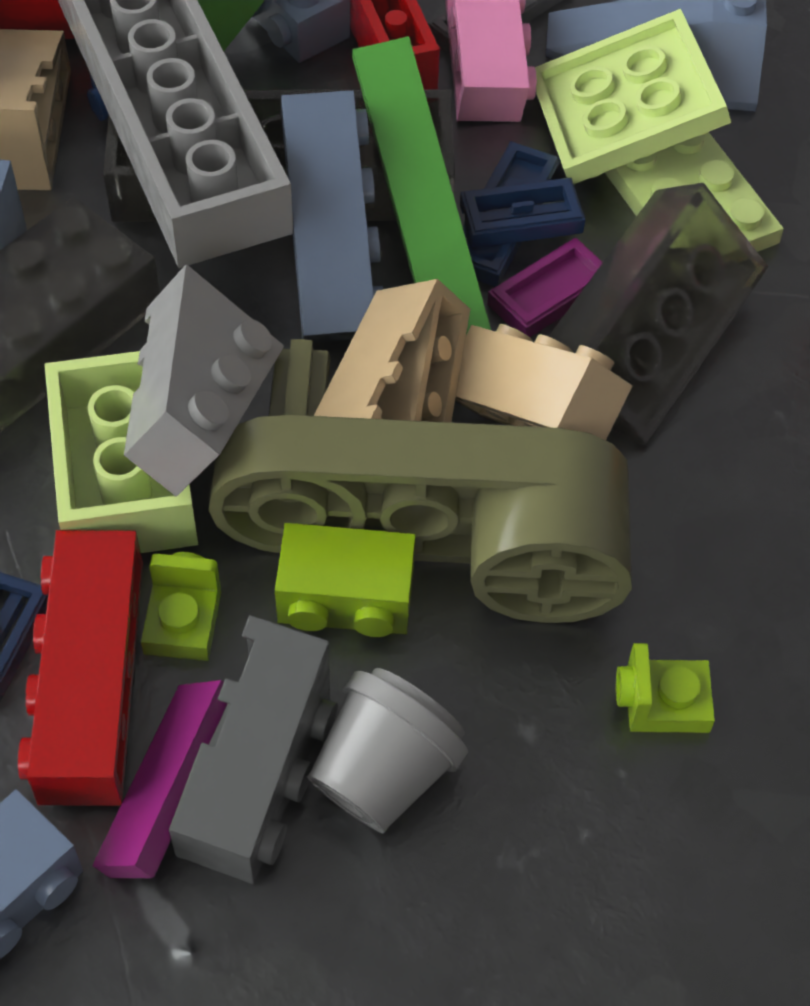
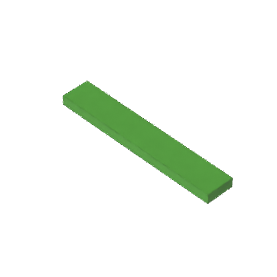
M408 36L352 49V59L413 282L418 283L438 279L470 308L466 335L471 325L491 330L410 38Z

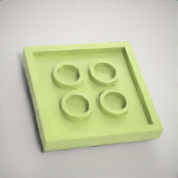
M681 9L535 67L537 79L536 94L566 177L572 178L573 184L597 177L604 172L640 158L651 156L658 151L691 138L702 136L731 123L727 105Z

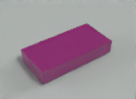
M575 237L488 291L487 305L510 327L531 337L611 286L614 272Z

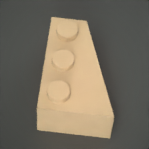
M0 29V160L11 161L18 190H52L71 74L64 31Z
M438 279L376 291L314 416L451 423L470 308Z

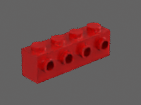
M56 530L53 556H43L41 564V590L43 595H48L46 614H36L33 629L34 650L36 654H41L39 674H30L28 676L26 685L28 716H34L31 737H22L18 749L20 780H28L37 805L121 806L143 572V561L136 531Z

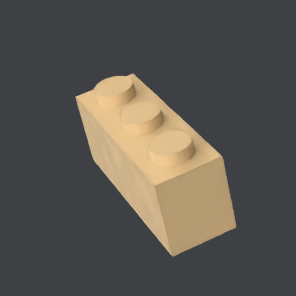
M499 324L496 331L471 325L465 338L455 398L456 402L479 416L505 425L563 428L587 432L606 441L632 388L631 384L611 371L614 365L612 359L583 345H579L576 353H572L568 346L542 334H538L535 342H532L533 340L526 334L504 324Z

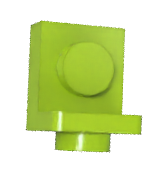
M177 552L172 555L153 554L149 567L153 585L141 638L143 654L209 661L221 597L217 562L213 559H205L191 552Z
M633 643L627 666H618L616 672V701L618 707H628L630 732L710 733L715 718L709 660H649L648 644Z

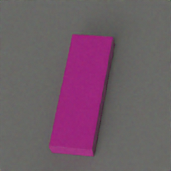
M222 680L178 685L92 865L107 877L153 878L170 844L169 828L201 742L210 744L228 705L218 700L224 684Z

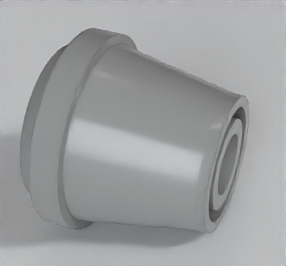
M375 668L371 674L364 671H355L343 687L342 691L346 698L307 778L320 792L344 811L380 833H385L388 827L446 771L456 772L469 754V751L461 740L465 735L463 727L446 709L403 678L387 670Z

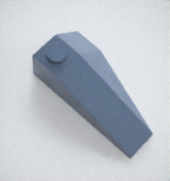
M618 0L549 12L545 57L551 59L559 58L681 9L727 108L730 110L755 112L758 104L767 30L766 0Z

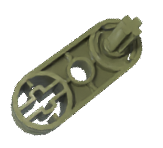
M293 339L291 340L290 349H282L273 365L268 416L257 417L238 424L222 452L215 459L209 512L216 526L235 541L259 550L280 553L285 523L415 534L414 561L471 564V584L475 597L493 611L514 619L539 623L576 622L603 615L622 604L632 590L628 463L624 455L612 443L587 432L552 427L314 416L328 388L331 357L329 351L313 350V341Z

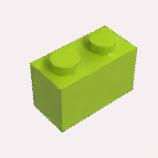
M285 523L275 585L277 623L290 624L304 631H319L325 627L351 629L370 637H384L391 633L407 634L414 570L415 534Z

